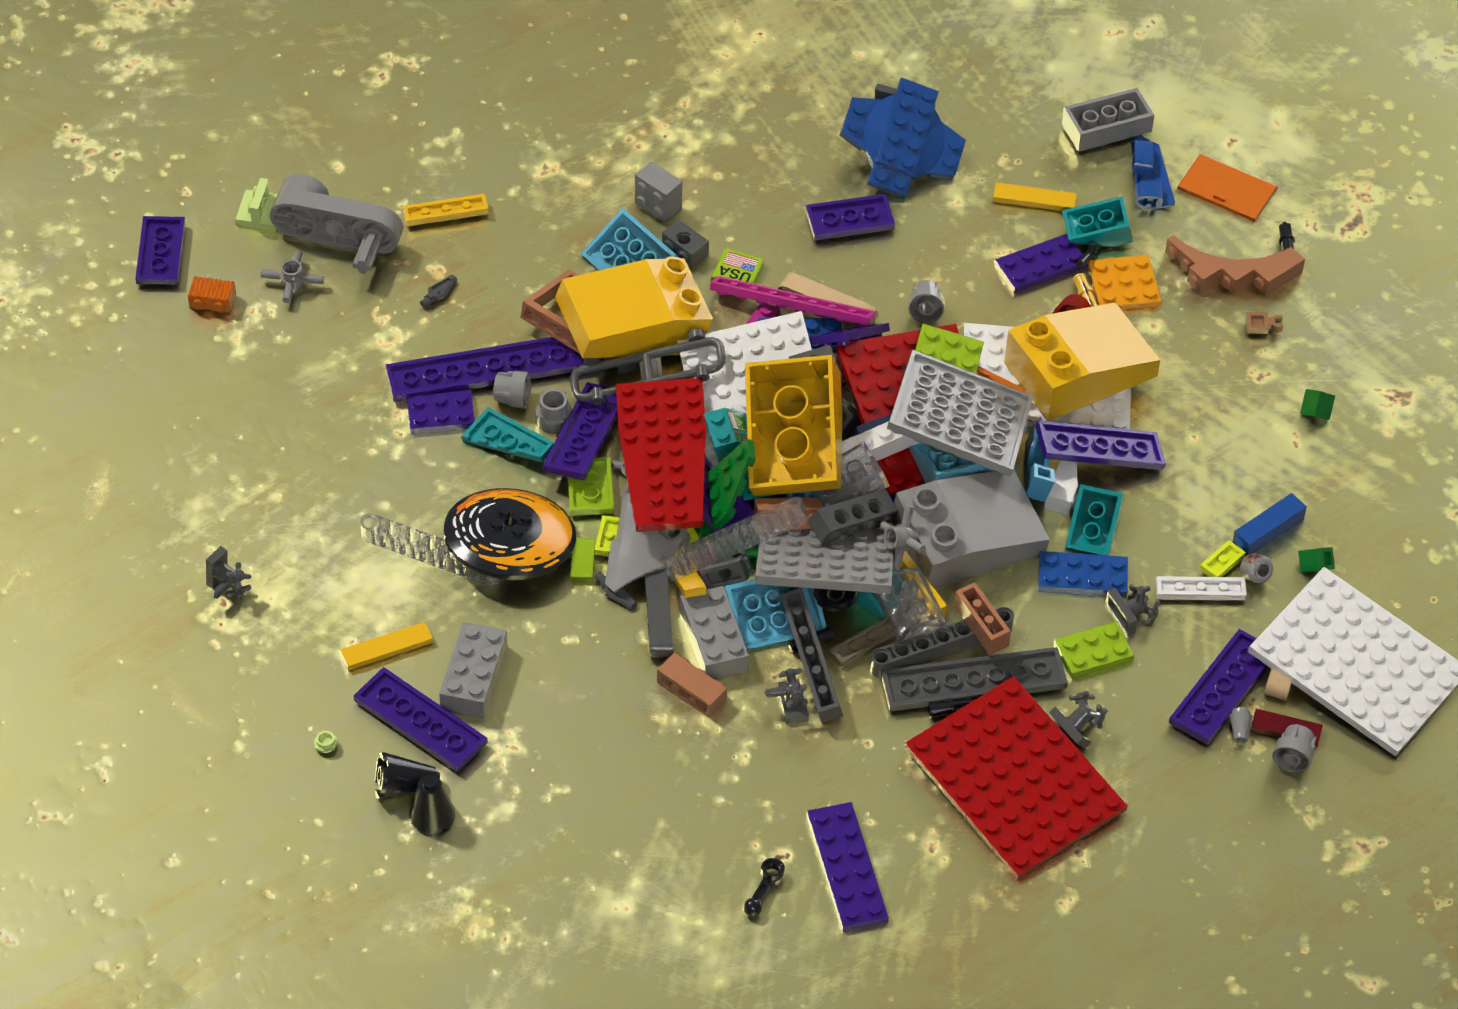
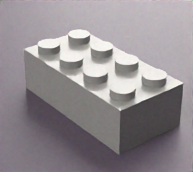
M1134 88L1064 107L1062 125L1077 151H1082L1152 132L1154 113L1140 90Z
M724 587L707 589V594L685 598L684 595H680V614L700 669H703L713 679L748 672L749 655Z
M463 622L439 693L440 706L450 712L485 718L508 647L506 630Z

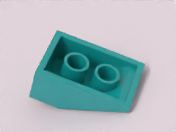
M1123 196L1062 210L1069 243L1090 245L1094 241L1101 246L1115 247L1133 242Z
M1080 484L1065 548L1095 555L1109 556L1125 501L1123 493Z

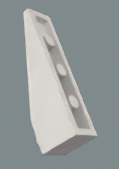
M1060 460L1055 472V483L1045 501L1044 509L1069 516L1072 508H1075L1078 496L1076 495L1078 488L1077 462Z

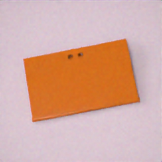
M1199 154L1177 186V189L1255 222L1274 192L1278 189V186Z

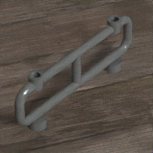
M697 328L688 332L689 342L601 361V358H584L585 365L576 368L570 376L571 393L578 401H592L593 405H602L605 402V397L616 395V386L606 389L593 388L591 392L581 393L578 382L579 377L583 374L640 361L643 363L645 380L637 382L697 377V379L702 377V382H706L710 378L709 374L718 372L724 367L726 363L725 348L723 342L718 338H706L704 330ZM706 346H714L716 348L718 359L715 364L708 366L706 364H699L695 369L653 378L651 359Z

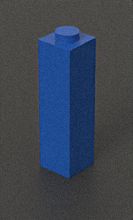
M1291 493L1235 530L1232 543L1245 551V556L1255 553L1303 521L1307 506Z

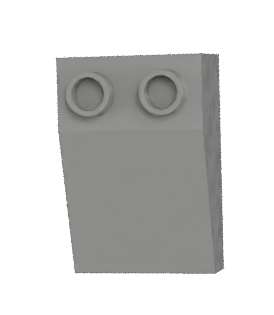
M1014 469L1011 476L996 471L935 480L896 493L894 504L898 511L893 515L891 522L893 526L901 524L905 505L914 506L910 526L917 530L918 542L926 547V551L920 554L910 548L907 550V553L934 589L1037 556L1040 551H1047L1050 539Z

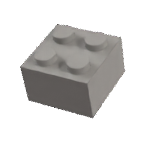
M651 161L635 174V203L640 208L650 212L655 218H659L666 223L682 210V181Z

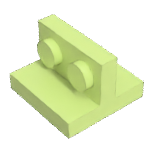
M260 178L258 186H254L253 190H245L235 219L236 225L277 230L271 222L270 212L278 194L270 193L268 179Z

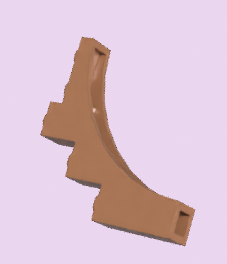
M1174 235L1167 238L1165 249L1168 257L1178 263L1184 271L1188 272L1187 282L1200 293L1220 282L1233 295L1251 283L1263 294L1268 295L1302 274L1305 259L1292 247L1262 258L1229 259L1201 252L1185 244Z

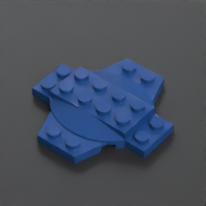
M901 77L894 95L884 99L852 97L839 136L859 151L863 150L866 152L869 158L868 162L872 167L866 185L905 199L911 181L916 180L923 174H928L929 177L954 178L966 140L941 122L935 110V102L939 91Z

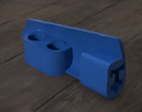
M1142 135L1132 139V173H1135L1136 205L1139 208L1145 209L1174 206L1175 200L1159 144L1150 141Z

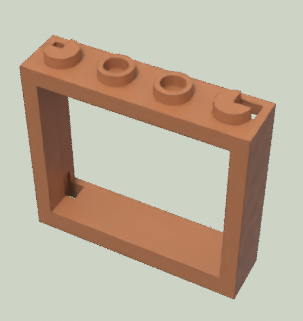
M569 269L524 300L520 318L580 354L566 321L543 307L555 298L562 279L579 275Z

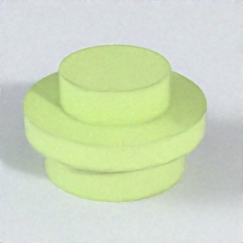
M322 731L316 736L314 746L321 753H330L337 747V738L329 731Z

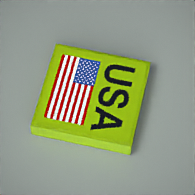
M725 248L711 276V281L717 276L755 284L764 265V259Z

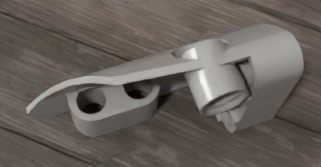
M630 493L624 494L617 537L612 540L605 584L616 593L638 578L672 566L679 548H684L690 541V534L687 528L636 532Z

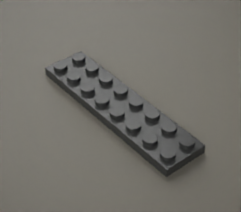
M1058 647L881 670V678L889 711L928 707L929 703H940L949 701V699H952V702L968 699L974 701L1013 676L1028 693L1065 689L1068 685Z

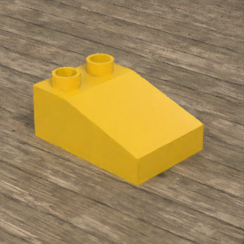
M678 257L645 259L562 279L555 296L582 359L623 357L678 344L677 340L688 338V332L692 329H702L706 334L713 320L685 259Z
M1109 303L1044 315L1009 329L1004 364L1022 388L1026 389L1025 392L1033 396L1032 401L1047 421H1051L1158 377L1160 359L1116 303Z
M823 355L745 363L747 439L754 441L756 457L753 467H748L749 489L753 496L841 489V372L833 356Z

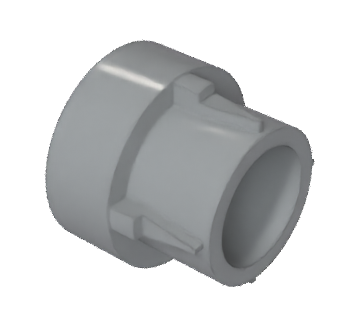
M923 280L917 284L915 283L909 297L908 306L909 314L914 320L920 323H933L942 317L945 300L938 282Z
M523 371L498 372L494 382V401L505 403L507 406L515 408L527 407L531 391L530 373Z
M559 389L542 391L539 403L535 409L537 426L544 432H561L572 411L566 392Z
M1302 725L1288 726L1285 733L1276 742L1272 754L1274 762L1281 768L1292 772L1308 770L1314 756L1316 737H1314L1310 729Z

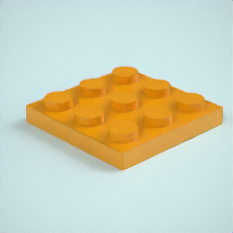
M1149 254L1095 259L1087 263L1097 305L1116 303L1121 310L1161 307L1162 300Z

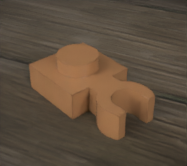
M1246 312L1247 333L1268 334L1269 329L1274 332L1283 331V324H1277L1282 323V315L1268 317V313Z

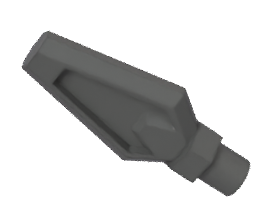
M450 275L430 286L428 294L420 301V305L426 308L436 300L444 299L457 282L456 276Z
M598 572L594 578L604 588L606 596L629 609H633L637 605V602L625 586L614 593L605 584L606 576L603 573Z

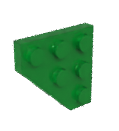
M750 439L744 440L708 472L707 479L709 483L712 525L718 529L722 528L733 518L736 511L733 506L737 495L742 496L747 483V479H744L748 467H753L756 460L754 441Z

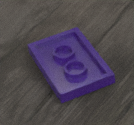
M471 390L407 397L411 434L468 429L475 422Z

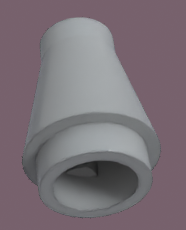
M1234 708L1229 716L1234 741L1245 743L1248 741L1252 715L1247 708Z

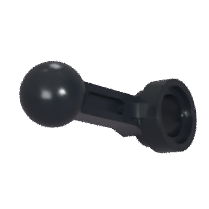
M768 858L763 861L761 865L763 879L752 898L747 899L743 905L746 915L755 917L761 913L762 902L770 888L783 877L785 866L779 859ZM774 869L778 871V873L770 874L767 872V870Z

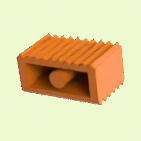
M195 276L188 293L189 307H193L196 310H214L217 313L231 312L236 297L235 282Z

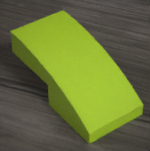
M576 538L571 559V579L593 580L595 538Z

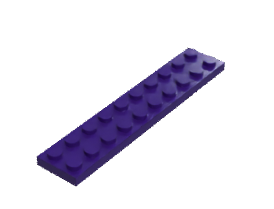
M548 337L385 364L393 402L407 400L409 396L492 386L498 372H529L531 379L570 373L585 364L581 354L555 338Z

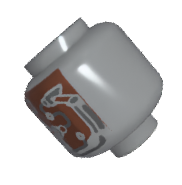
M1252 553L1244 557L1240 565V571L1246 580L1264 583L1272 576L1273 564L1268 557Z

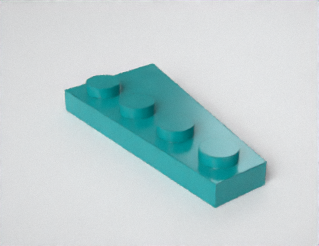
M489 407L461 436L463 442L538 462H543L547 458L554 445L553 441Z

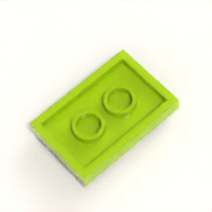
M922 324L915 351L976 374L984 341Z
M610 457L596 458L585 481L568 477L570 516L614 514Z
M1116 621L1054 639V646L1058 647L1061 660L1071 679L1127 663L1134 659V654Z

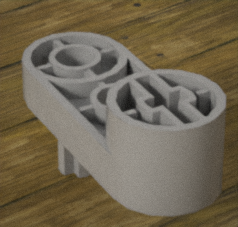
M293 174L283 181L270 212L272 224L285 235L358 250L352 266L362 274L371 270L377 254H387L396 249L404 228L402 220L392 210L376 204L330 196L328 189L322 182L305 174Z

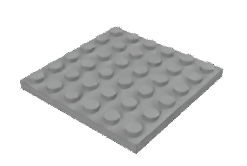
M912 350L887 429L896 434L912 438L917 442L933 446L938 450L954 454L956 457L967 459L977 465L993 469L998 473L1011 476L1033 396Z
M880 524L875 525V527L868 531L859 530L852 536L844 535L836 541L830 542L828 540L821 543L813 529L761 530L755 584L891 594L894 549L886 547L883 539L885 531L880 529Z

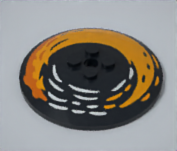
M495 488L468 495L450 509L444 522V540L452 555L471 570L499 579L524 580L547 575L559 569L569 560L576 543L574 523L563 508L542 495L521 489Z

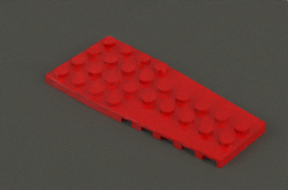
M702 377L699 379L688 378L616 384L619 438L636 532L703 527L706 420L704 417Z

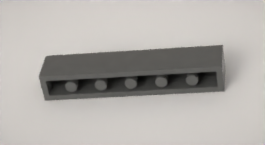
M802 588L781 594L780 596L821 723L843 717Z

